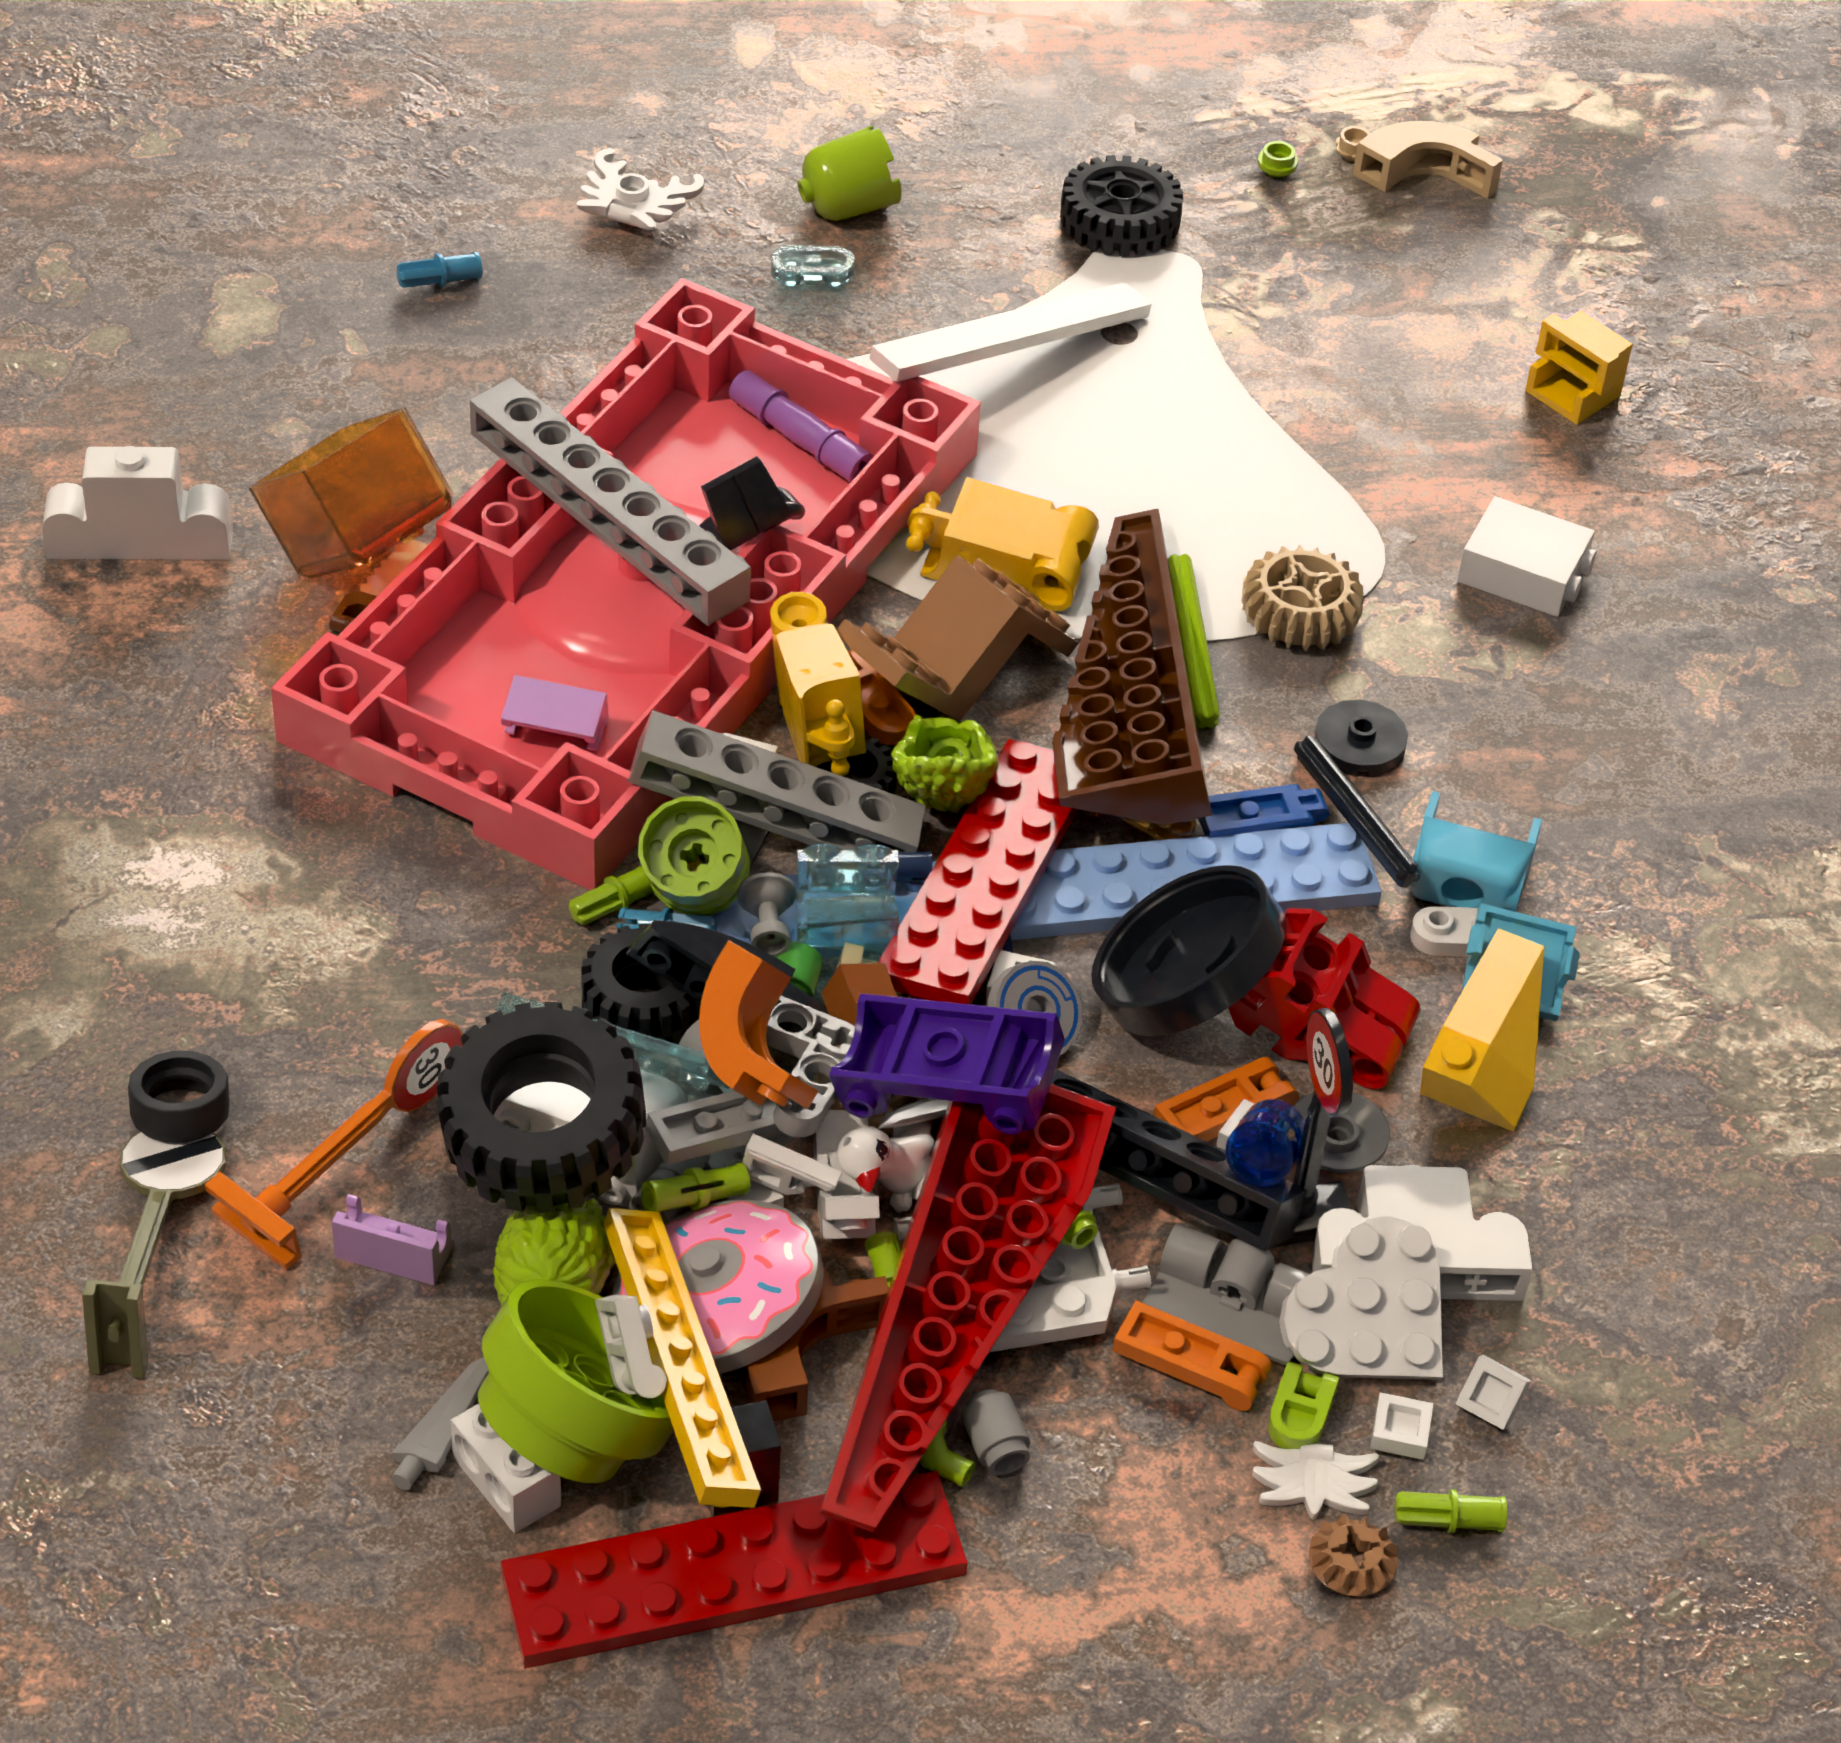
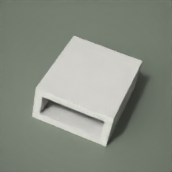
M1494 496L1464 548L1457 582L1558 617L1566 601L1574 603L1583 580L1580 575L1588 576L1592 570L1597 555V550L1591 549L1595 530Z

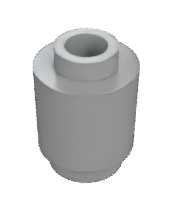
M993 1389L983 1390L973 1395L961 1413V1420L980 1464L988 1467L993 1475H1005L1020 1469L1030 1459L1028 1448L1031 1442L1011 1396L1008 1393L997 1392Z

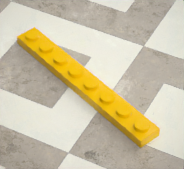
M609 1208L603 1225L627 1295L637 1296L639 1306L645 1304L649 1310L653 1325V1337L646 1340L651 1362L659 1366L666 1375V1386L661 1394L699 1504L721 1508L729 1506L754 1508L761 1489L660 1212Z

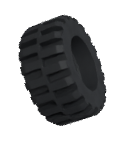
M546 1001L544 1007L531 1008L530 1002L514 1005L515 1011L503 1015L502 1011L499 1010L485 1017L486 1025L479 1028L476 1024L470 1027L461 1036L463 1046H453L444 1059L446 1069L442 1070L438 1075L436 1086L438 1100L436 1104L446 1152L451 1164L456 1165L458 1176L469 1187L477 1185L479 1196L491 1203H497L502 1198L505 1199L507 1209L524 1212L526 1206H537L538 1213L554 1212V1206L568 1203L569 1209L585 1204V1196L594 1193L596 1197H600L612 1188L611 1178L613 1176L618 1179L623 1178L633 1166L631 1155L635 1156L640 1153L644 1141L643 1128L646 1126V1108L639 1062L635 1061L633 1048L627 1039L617 1036L616 1027L605 1018L599 1017L594 1022L592 1012L587 1009L573 1006L572 1010L569 1011L563 1009L560 1002ZM557 1082L567 1084L582 1091L590 1098L586 1108L571 1122L559 1128L543 1132L517 1130L501 1123L494 1117L496 1110L508 1096L525 1086L535 1083Z

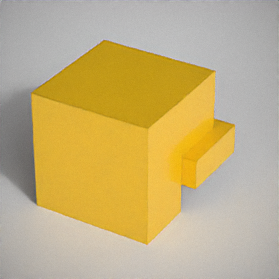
M1581 310L1566 320L1553 313L1542 320L1535 353L1542 358L1531 364L1525 391L1578 425L1621 396L1633 344Z

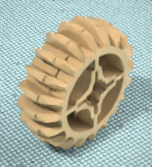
M1299 544L1294 551H1290L1284 546H1281L1277 554L1266 551L1263 559L1254 560L1253 566L1247 571V576L1244 577L1241 603L1243 604L1242 610L1245 611L1247 623L1255 625L1256 634L1268 633L1270 643L1279 640L1285 642L1287 649L1295 644L1301 645L1305 651H1307L1310 645H1316L1324 650L1329 642L1340 644L1344 636H1351L1352 631L1362 617L1364 606L1363 585L1360 584L1359 573L1350 570L1348 561L1337 562L1335 552L1323 555L1319 552L1318 547L1313 551H1306Z

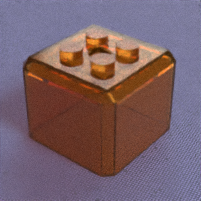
M406 407L352 423L334 432L256 481L248 488L297 574L309 578L342 570L349 572L361 565L366 564L369 567L379 563L392 554L390 551L391 547L399 542L401 544L408 543L421 536L425 532V525L451 509L454 494Z

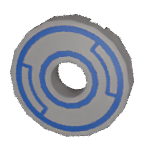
M1030 960L1005 969L992 985L987 999V1006L1026 1010L1028 1000L1032 998L1039 1003L1042 1012L1057 1013L1065 1038L1060 1055L1064 1054L1076 1041L1082 1025V1003L1076 986L1063 970L1049 962Z

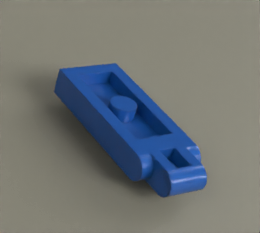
M1289 784L1210 795L1212 816L1198 819L1204 835L1212 838L1255 831L1314 826L1315 822L1327 819L1330 811L1320 789L1301 790L1299 785Z

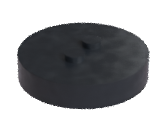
M1222 865L1188 873L1146 896L1131 908L1111 929L1094 959L1091 974L1093 988L1116 1022L1128 1032L1142 1036H1160L1192 1028L1232 1006L1263 978L1276 960L1284 943L1286 917L1261 877L1248 868Z

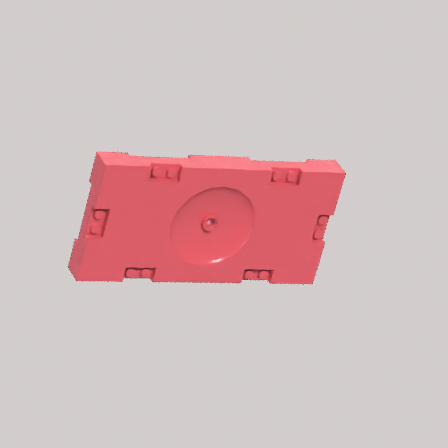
M681 278L635 323V338L560 413L585 436H590L599 447L614 459L623 462L626 468L643 482L652 485L656 492L673 506L681 508L687 517L697 525H700L710 516L701 486L758 456L776 486L788 490L804 506L806 512L800 520L789 519L765 533H759L754 539L731 551L735 555L741 556L751 567L750 601L709 626L705 625L500 458L436 522V538L338 636L327 631L271 687L276 742L392 797L401 789L407 790L472 821L473 835L588 890H593L604 883V879L614 872L639 843V835L646 819L660 805L673 800V797L628 782L638 741L652 710L717 733L734 734L777 685L770 615L773 603L780 596L790 592L813 594L825 605L827 622L830 624L866 583L867 568L903 527L909 528L907 522L909 515L914 508L924 503L926 493L935 491L941 496L977 455L981 402L920 376L896 382L885 375L755 322L754 307ZM751 370L775 388L784 390L790 400L812 412L832 429L842 430L846 437L867 450L874 457L850 483L829 467L819 464L815 459V455L790 441L772 425L766 426L762 424L756 416L734 402L729 396L731 383L739 373ZM514 675L607 693L609 718L607 725H605L598 750L587 749L589 742H585L583 738L518 726L514 735L504 733L506 726L501 724V717Z

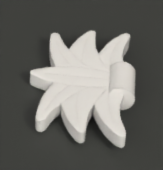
M1259 1441L1254 1442L1253 1452L1260 1459L1273 1466H1256L1253 1468L1252 1476L1265 1486L1274 1489L1260 1495L1259 1503L1261 1505L1285 1506L1304 1502L1307 1513L1312 1520L1317 1518L1323 1504L1355 1515L1368 1514L1370 1506L1355 1497L1375 1490L1378 1480L1356 1475L1374 1467L1379 1459L1378 1454L1343 1455L1333 1452V1445L1315 1443L1301 1446L1300 1449H1283L1269 1446Z

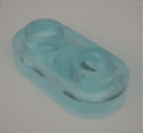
M786 245L776 249L771 256V274L773 278L787 286L827 285L836 287L849 282L854 276L855 257L851 251L840 246Z

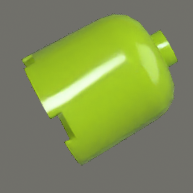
M872 125L809 150L804 157L802 165L803 179L797 181L798 190L805 204L811 202L818 214L824 219L831 221L847 219L900 203L899 178L891 180L887 163L894 161V157L879 128L874 129Z

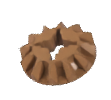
M1343 1513L1335 1522L1323 1521L1319 1531L1315 1536H1312L1309 1547L1311 1568L1324 1585L1338 1593L1348 1596L1375 1594L1389 1585L1398 1567V1545L1393 1544L1389 1539L1387 1527L1378 1529L1371 1525L1367 1515L1359 1521L1350 1520ZM1347 1541L1355 1544L1359 1552H1364L1361 1569H1359L1358 1563L1354 1561L1352 1555L1345 1553Z

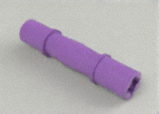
M751 370L739 373L731 383L729 396L734 402L756 416L762 424L766 426L772 425L790 441L815 455V459L819 464L829 467L850 483L874 457V455L846 437L842 430L832 429L812 412L790 400L784 390L775 388Z

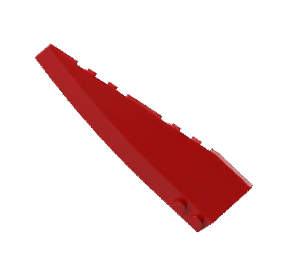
M1051 1084L1036 1127L1029 1131H1021L1017 1135H1008L993 1127L992 1123L985 1116L982 1104L949 1101L873 1337L820 1514L870 1532L875 1531L1091 1195L1116 1107Z

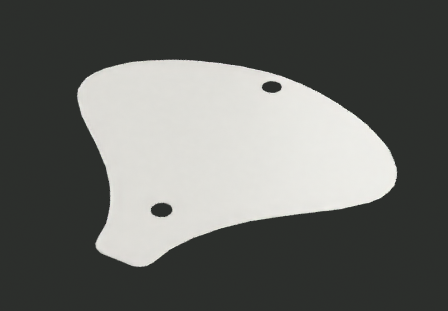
M1099 247L1074 275L1047 294L1017 308L1020 309L1125 282L1152 303L1148 317L1125 322L1131 324L1138 332L1136 340L1129 344L1118 345L1110 343L1102 337L1101 329L920 376L981 402L977 455L940 496L941 503L937 510L952 514L965 479L969 477L1052 501L1055 508L1066 505L1086 507L1094 512L1099 519V529L1088 558L1081 565L1082 577L1073 602L1064 611H1054L1071 625L1066 632L1076 639H1081L1087 616H1091L1093 611L1091 601L1094 591H1098L1100 586L1099 572L1101 565L1106 564V547L1115 517L1159 508L1167 557L1169 558L1173 554L1178 556L1187 554L1191 557L1207 641L1259 635L1256 634L1255 625L1246 621L1245 611L1242 610L1241 597L1244 577L1247 576V571L1253 566L1254 560L1264 558L1266 551L1277 554L1281 546L1294 551L1300 544L1306 551H1313L1318 547L1319 552L1323 555L1335 552L1337 562L1348 561L1350 570L1359 573V581L1363 585L1364 596L1375 587L1383 574L1385 546L1377 528L1352 496L1257 404L1226 364L1208 329L1201 304L1203 277L1201 266L1193 258L1181 253L1164 249L1152 253L1146 248L1145 255L1137 256L1134 250H1132L1128 257L1120 256L1118 250H1114L1112 255L1103 254V248ZM870 354L846 359L891 378L869 359ZM903 527L867 568V575L905 594L923 600L937 582V580L920 576L930 546L924 542L923 548L920 551L911 552L908 550L906 540L911 535L909 528Z

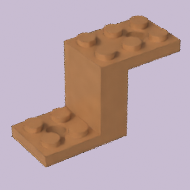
M959 555L953 559L895 637L890 634L884 635L868 622H865L860 627L847 619H844L836 630L846 645L896 688L959 722L1027 634L1032 635L1067 657L1070 656L1079 644L1078 641L1066 632L1071 625L1051 609L1047 610L1039 603L1040 599L1021 584L1017 585L1002 572L995 571L979 558L972 564Z

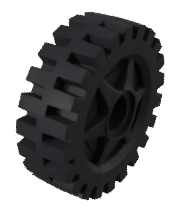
M1108 155L1105 162L1096 157L1090 160V165L1084 161L1078 164L1077 169L1072 168L1069 171L1068 177H1065L1060 211L1062 227H1066L1065 232L1069 236L1075 235V242L1082 245L1088 242L1087 249L1093 251L1102 247L1103 254L1112 255L1114 250H1118L1120 256L1129 257L1130 251L1134 250L1135 254L1140 256L1146 254V248L1152 253L1160 250V245L1166 247L1171 243V238L1175 239L1178 234L1183 207V189H1180L1181 184L1178 179L1173 180V174L1169 170L1162 172V166L1157 163L1149 167L1148 160L1139 158L1137 162H1131L1132 156L1123 155L1122 161H1117L1115 155Z

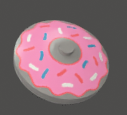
M731 1200L709 1204L703 1209L688 1211L664 1224L718 1374L747 1366L770 1354L790 1339L812 1313L822 1290L824 1278L823 1261L810 1229L794 1213L768 1202ZM620 1272L612 1295H627Z

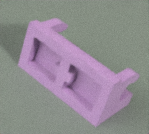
M514 675L501 717V724L506 726L504 733L514 735L517 727L523 726L583 738L585 742H589L587 749L597 751L609 718L607 693Z
M348 1194L346 1197L347 1213L337 1211L332 1220L335 1258L435 1285L454 1246V1239L451 1238L450 1222L438 1219L436 1222L437 1232L362 1212L360 1197Z

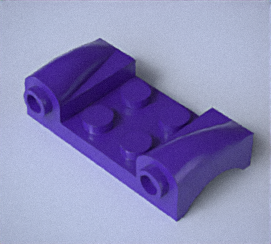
M861 993L858 999L856 1026L850 1048L844 1059L838 1065L832 1066L829 1077L839 1102L846 1111L859 1118H869L887 1111L891 1095L894 1094L982 1104L986 1118L995 1129L1004 1134L1017 1135L1021 1131H1029L1036 1127L1051 1086L1065 1038L1057 1013Z

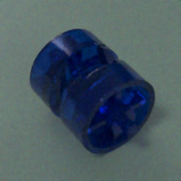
M1275 1099L1260 1101L1247 1110L1230 1134L1225 1149L1227 1163L1237 1178L1257 1187L1274 1185L1286 1177L1298 1159L1305 1121L1299 1111L1292 1105Z

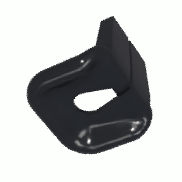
M758 456L701 486L710 516L699 526L705 531L711 532L717 541L730 551L754 539L759 533H765L789 519L800 520L806 512L804 506L788 490L776 486Z

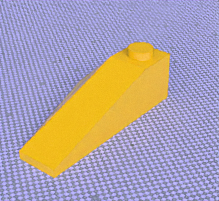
M1497 929L1443 1024L1422 1070L1421 1095L1512 1132L1515 1131L1534 1090L1544 959L1543 945L1502 929Z

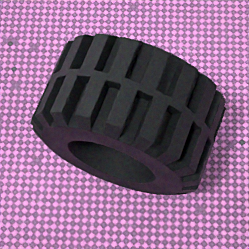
M639 924V928L630 929L628 925L618 928V934L615 935L606 933L600 937V945L592 944L588 949L587 959H583L581 967L582 1008L592 1012L594 1022L600 1017L605 1018L614 1025L617 1036L627 1039L633 1048L634 1058L640 1059V1054H650V1058L662 1057L663 1051L668 1050L671 1054L677 1052L685 1032L699 1020L701 1005L700 1001L627 955L629 947L650 924ZM650 989V990H655V991H654V992H648V993H641V992H635L634 990Z

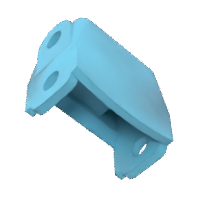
M1432 791L1413 857L1417 864V869L1421 872L1420 879L1410 884L1415 897L1447 907L1478 908L1480 903L1516 912L1532 864L1542 819L1534 817L1527 842L1436 819L1440 793Z

